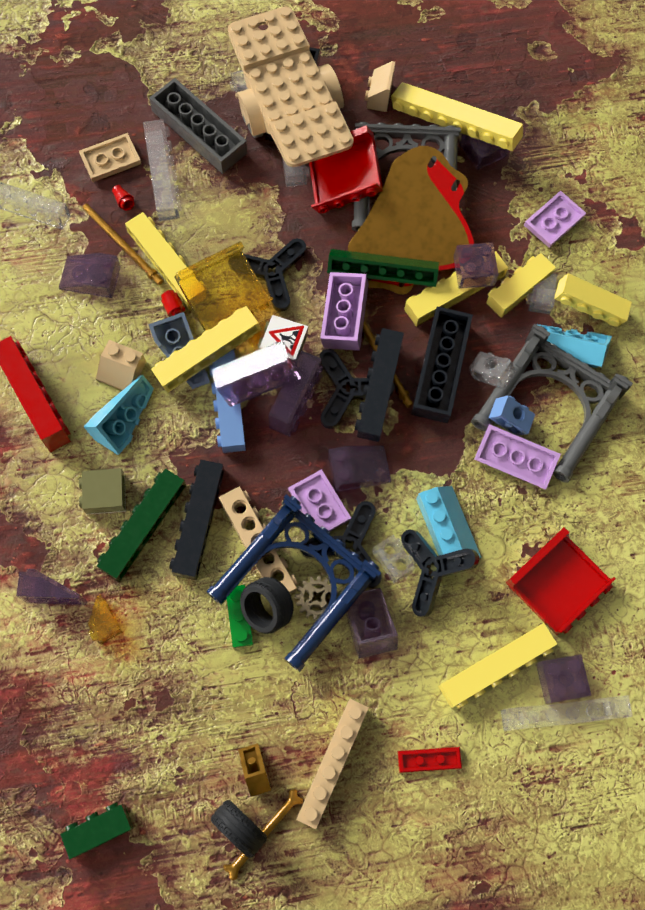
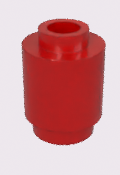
M168 290L161 295V302L169 317L185 311L179 295L174 290Z

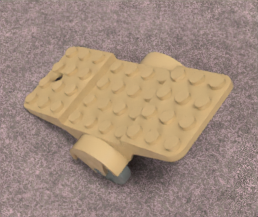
M281 7L230 23L228 35L242 68L247 86L246 90L235 93V96L239 99L242 117L251 135L254 138L262 137L265 132L271 134L285 163L290 167H298L349 150L353 146L354 140L340 111V108L344 107V101L338 78L329 64L317 67L309 50L310 45L294 11L289 7ZM261 24L268 26L266 30H260L258 27Z

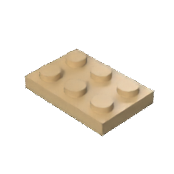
M128 133L79 151L92 182L141 164V160Z

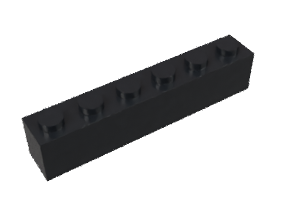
M382 328L381 335L377 334L375 345H378L377 351L373 350L371 362H374L373 368L369 367L367 378L370 381L369 385L365 384L363 396H366L365 402L360 403L358 412L362 413L361 420H356L354 429L358 431V438L375 442L380 440L403 340V332Z
M200 460V464L195 467V483L190 485V502L187 501L185 504L184 513H186L185 520L181 521L179 531L182 533L180 539H177L174 550L177 551L176 556L170 562L169 569L172 570L173 576L197 581L225 470L223 464Z

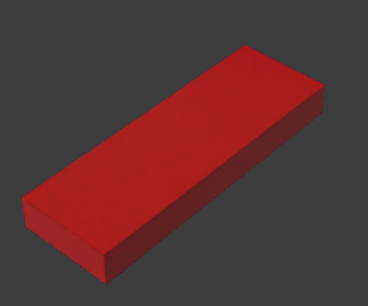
M460 747L397 751L399 773L462 769Z

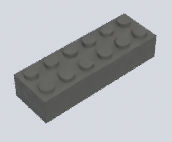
M176 78L172 79L149 98L152 111L222 174L248 153L247 141Z

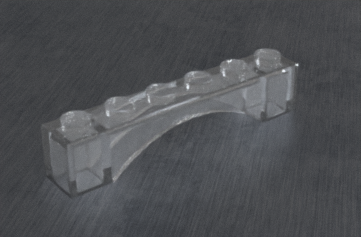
M629 695L501 710L504 732L633 717Z

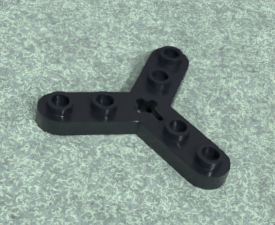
M298 238L293 239L270 260L243 253H233L228 258V265L234 272L265 279L273 308L276 311L284 312L290 307V297L283 273L306 253V243ZM269 268H270V269H274V268H275V273H273V272H270V273H269Z
M325 349L319 355V362L336 390L321 414V424L327 429H333L339 424L353 398H366V396H363L365 384L369 385L370 379L353 378L338 354L332 349ZM393 382V384H392L390 396H391V395L393 394V392H394V388H395L394 382ZM347 384L350 388H353L350 389V392H346V389H343Z
M368 501L358 504L342 536H331L335 540H341L345 545L346 541L349 543L353 542V551L361 557L360 561L362 563L365 560L368 562L372 561L361 545L376 512L375 506ZM315 537L309 538L305 545L309 547V544L317 546L322 543ZM329 549L327 550V557H337ZM300 550L305 558L313 559L311 555ZM380 574L374 582L372 581L368 588L377 587L381 582L382 575Z
M406 530L402 534L401 543L422 570L412 603L414 614L420 617L429 616L433 611L442 577L476 568L479 563L478 553L473 549H461L437 556L418 531ZM431 565L437 568L436 571L431 569Z

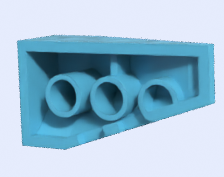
M537 324L551 333L547 339L548 342L555 344L558 348L573 355L581 362L587 363L590 367H602L612 336L590 331L587 334H580L575 329L564 332L559 327Z
M140 375L101 408L85 424L84 428L96 442L119 455L131 442L132 432L135 426L139 424V416L142 410L146 408L154 388L144 375Z

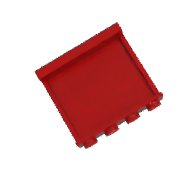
M367 125L350 131L354 141L353 146L349 150L309 163L315 204H312L311 207L318 213H327L333 208H341L345 204L358 202L362 198L375 196L383 191L374 134Z
M565 527L506 582L556 635L562 632L565 635L573 627L571 623L575 619L579 621L586 615L585 609L589 605L593 607L600 601L598 596L602 592L606 594L614 587L611 583L616 579L615 577L610 579L567 536L570 532Z

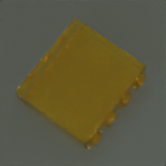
M241 241L178 271L174 277L204 331L212 329L221 320L233 315L237 309L247 306L252 315H254V311L258 309L263 311L269 308V304L273 300L272 297L268 298L243 254L244 246Z

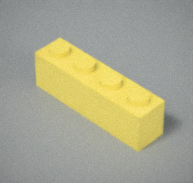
M541 253L536 257L532 256L523 268L521 266L517 268L511 278L506 277L500 287H494L488 293L489 297L486 303L502 318L548 280L556 267Z
M569 273L559 280L554 298L564 305H569L576 308L579 312H585L595 319L603 320L609 325L616 327L628 320L632 303Z

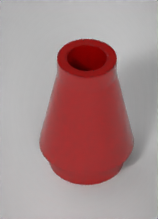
M120 185L114 186L112 192L119 208L125 211L133 208L135 204L134 197Z

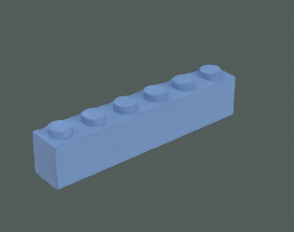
M233 349L213 362L212 366H209L210 375L215 380V383H211L212 394H216L217 400H213L214 412L218 411L219 417L215 418L216 429H220L221 435L217 436L218 447H222L223 453L246 451Z

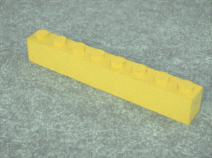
M403 82L391 95L393 109L442 127L449 125L461 127L460 133L503 149L513 151L523 137L522 123Z

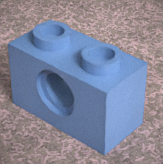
M505 396L496 398L489 419L510 433L520 436L529 434L535 414L527 406L515 401L514 397Z

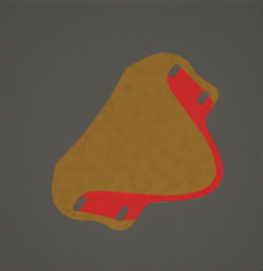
M418 146L408 150L392 163L383 191L378 196L365 222L349 242L348 251L439 262V270L452 269L467 263L473 256L474 239L459 208V202L468 187L466 176L454 169L444 155L433 147ZM435 156L437 160L434 166L429 168L428 163ZM459 180L460 184L457 190L452 191L451 187L454 181ZM371 279L368 281V288H385L404 295L411 291L414 284L405 283L403 287H399V282Z

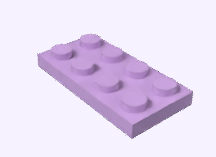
M489 424L474 460L546 490L561 454Z

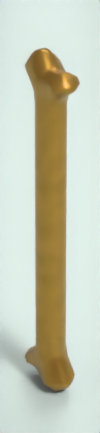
M296 789L289 791L287 801L262 829L267 836L294 805L303 804V799L298 797ZM243 853L240 854L234 863L223 866L224 871L229 873L230 880H237L239 869L249 859Z

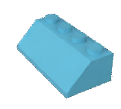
M435 487L420 492L416 500L438 556L461 549H473L478 553L480 559L481 555L453 487Z

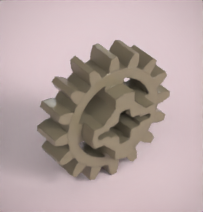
M318 576L317 581H314L310 577L309 583L304 580V587L298 586L297 588L300 594H296L295 598L300 599V601L296 602V606H302L300 613L306 612L307 619L312 615L314 621H316L317 616H321L328 607L325 597L330 594L331 598V585L327 584V578L321 581V577ZM314 586H322L323 588L317 589ZM305 592H307L309 599L304 603L303 597ZM313 595H316V596H319V595H320V596H321V599H320L321 602H319L318 600L313 601V598H314ZM319 608L321 611H313L311 609Z

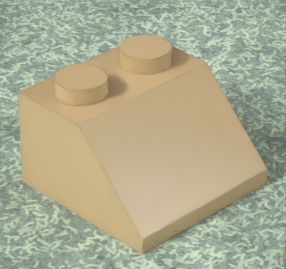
M394 61L374 69L373 76H369L368 87H370V90H366L365 101H368L367 109L387 112L395 69Z
M109 340L100 356L96 380L119 390H124L140 376L146 364L144 354Z

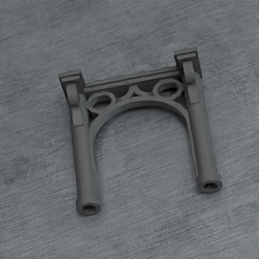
M367 122L355 123V129L367 125L373 132L375 141L386 140L389 143V146L384 150L376 147L378 161L389 154L407 152L412 148L418 147L419 143L414 142L412 139L422 140L421 146H425L427 142H436L439 145L438 151L443 152L449 164L457 170L458 137L461 127L453 125L439 127L438 125L421 126L420 124L403 125L401 123L387 125L385 123L369 124ZM392 138L402 139L393 146ZM433 156L430 161L435 164L437 158ZM457 180L454 181L451 187L452 191L457 190ZM370 196L354 202V220L352 221V230L354 231L359 230L369 215Z
M534 324L525 340V345L478 414H475L471 423L477 429L486 431L488 425H491L493 422L489 419L496 398L510 396L514 388L527 378L543 376L564 383L578 396L584 410L582 427L553 472V475L558 480L568 483L573 477V471L618 399L620 400L633 383L627 377L617 373L612 380H609L604 374L591 369L588 364L581 363L573 355L560 350L555 344L548 343L547 339L551 333L544 327ZM543 358L550 362L551 368L541 369L537 359ZM530 362H532L534 370L524 373ZM556 365H558V366L562 367L563 369H565V370H559V369H558L557 372L554 371L555 368H556ZM576 377L584 381L580 386L577 385L579 381L576 380ZM589 386L595 389L598 396L595 398L586 397L584 387ZM598 402L597 406L591 414L590 404H595Z

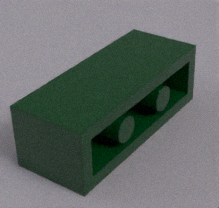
M116 802L106 807L107 812L100 815L98 812H95L85 817L86 822L78 825V822H74L66 826V831L60 835L69 860L134 829L125 804L119 805Z

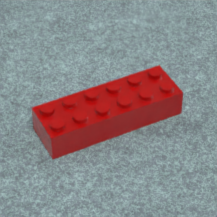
M11 336L1 340L0 366L41 441L50 453L70 443L68 435L71 433L19 341L14 342Z

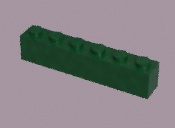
M331 249L327 273L366 274L369 279L436 287L439 262Z
M167 469L157 474L154 479V485L145 491L142 502L133 508V515L129 520L124 521L119 535L112 538L107 552L102 553L98 558L97 567L99 570L119 583L186 487L185 480Z

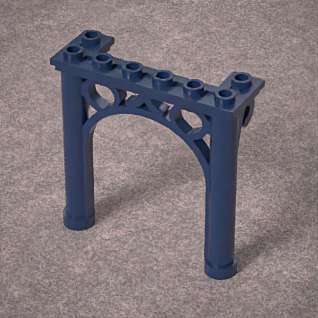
M286 494L280 511L214 586L211 585L206 592L217 603L222 605L259 560L275 549H298L315 558L328 575L331 585V598L326 610L294 649L284 658L294 669L301 672L305 667L304 663L368 585L378 578L381 572L379 567L372 561L368 562L365 560L362 563L360 561L361 557L353 551L350 553L341 540L332 538L328 529L315 524V519L308 513L303 514L301 512V502L294 496L289 497ZM294 527L300 529L304 533L305 539L301 542H292L288 534L289 530ZM284 530L286 541L273 543ZM309 533L322 543L317 546L309 544V547L305 545L309 540ZM328 549L340 558L333 561L331 566L328 564L330 561L327 557ZM336 565H343L348 569L349 577L345 580L335 578L333 568ZM336 584H348L347 587L336 599Z

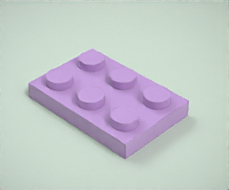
M560 191L526 220L524 226L550 248L582 220L586 212Z
M322 469L288 488L291 496H294L301 502V512L311 515L315 519L314 523L319 527L324 526L330 532L351 520L349 513Z

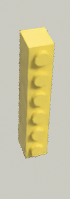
M142 212L125 223L129 235L169 286L179 295L188 310L206 299L205 291L207 289L203 282H198L194 271L186 267L185 260L181 255L178 256L175 253L176 250L172 243L166 242L163 232L155 228V223L151 217L147 218Z
M496 251L492 254H485L476 263L471 262L465 269L457 270L451 277L438 281L436 287H427L421 294L409 297L404 310L415 326H418L434 317L437 306L448 309L505 276L508 266Z
M247 306L237 309L233 315L221 320L218 325L206 330L197 339L189 341L182 349L174 351L170 357L158 362L151 370L167 393H169L260 332V325Z
M543 623L438 687L451 708L457 706L459 709L469 703L467 698L472 695L477 698L486 692L484 688L491 685L494 688L502 683L501 678L507 674L509 677H512L519 673L520 670L518 668L525 664L528 667L537 662L535 657L540 654L545 657L554 651L552 647L557 645V643Z

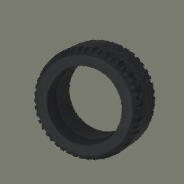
M272 577L260 578L247 585L242 591L240 599L242 614L247 623L256 631L264 634L274 633L286 626L292 619L294 611L292 597L287 588L277 579ZM261 594L269 601L273 610V616L265 610L261 601Z
M231 800L224 801L211 816V822L248 858L253 857L267 841V835Z

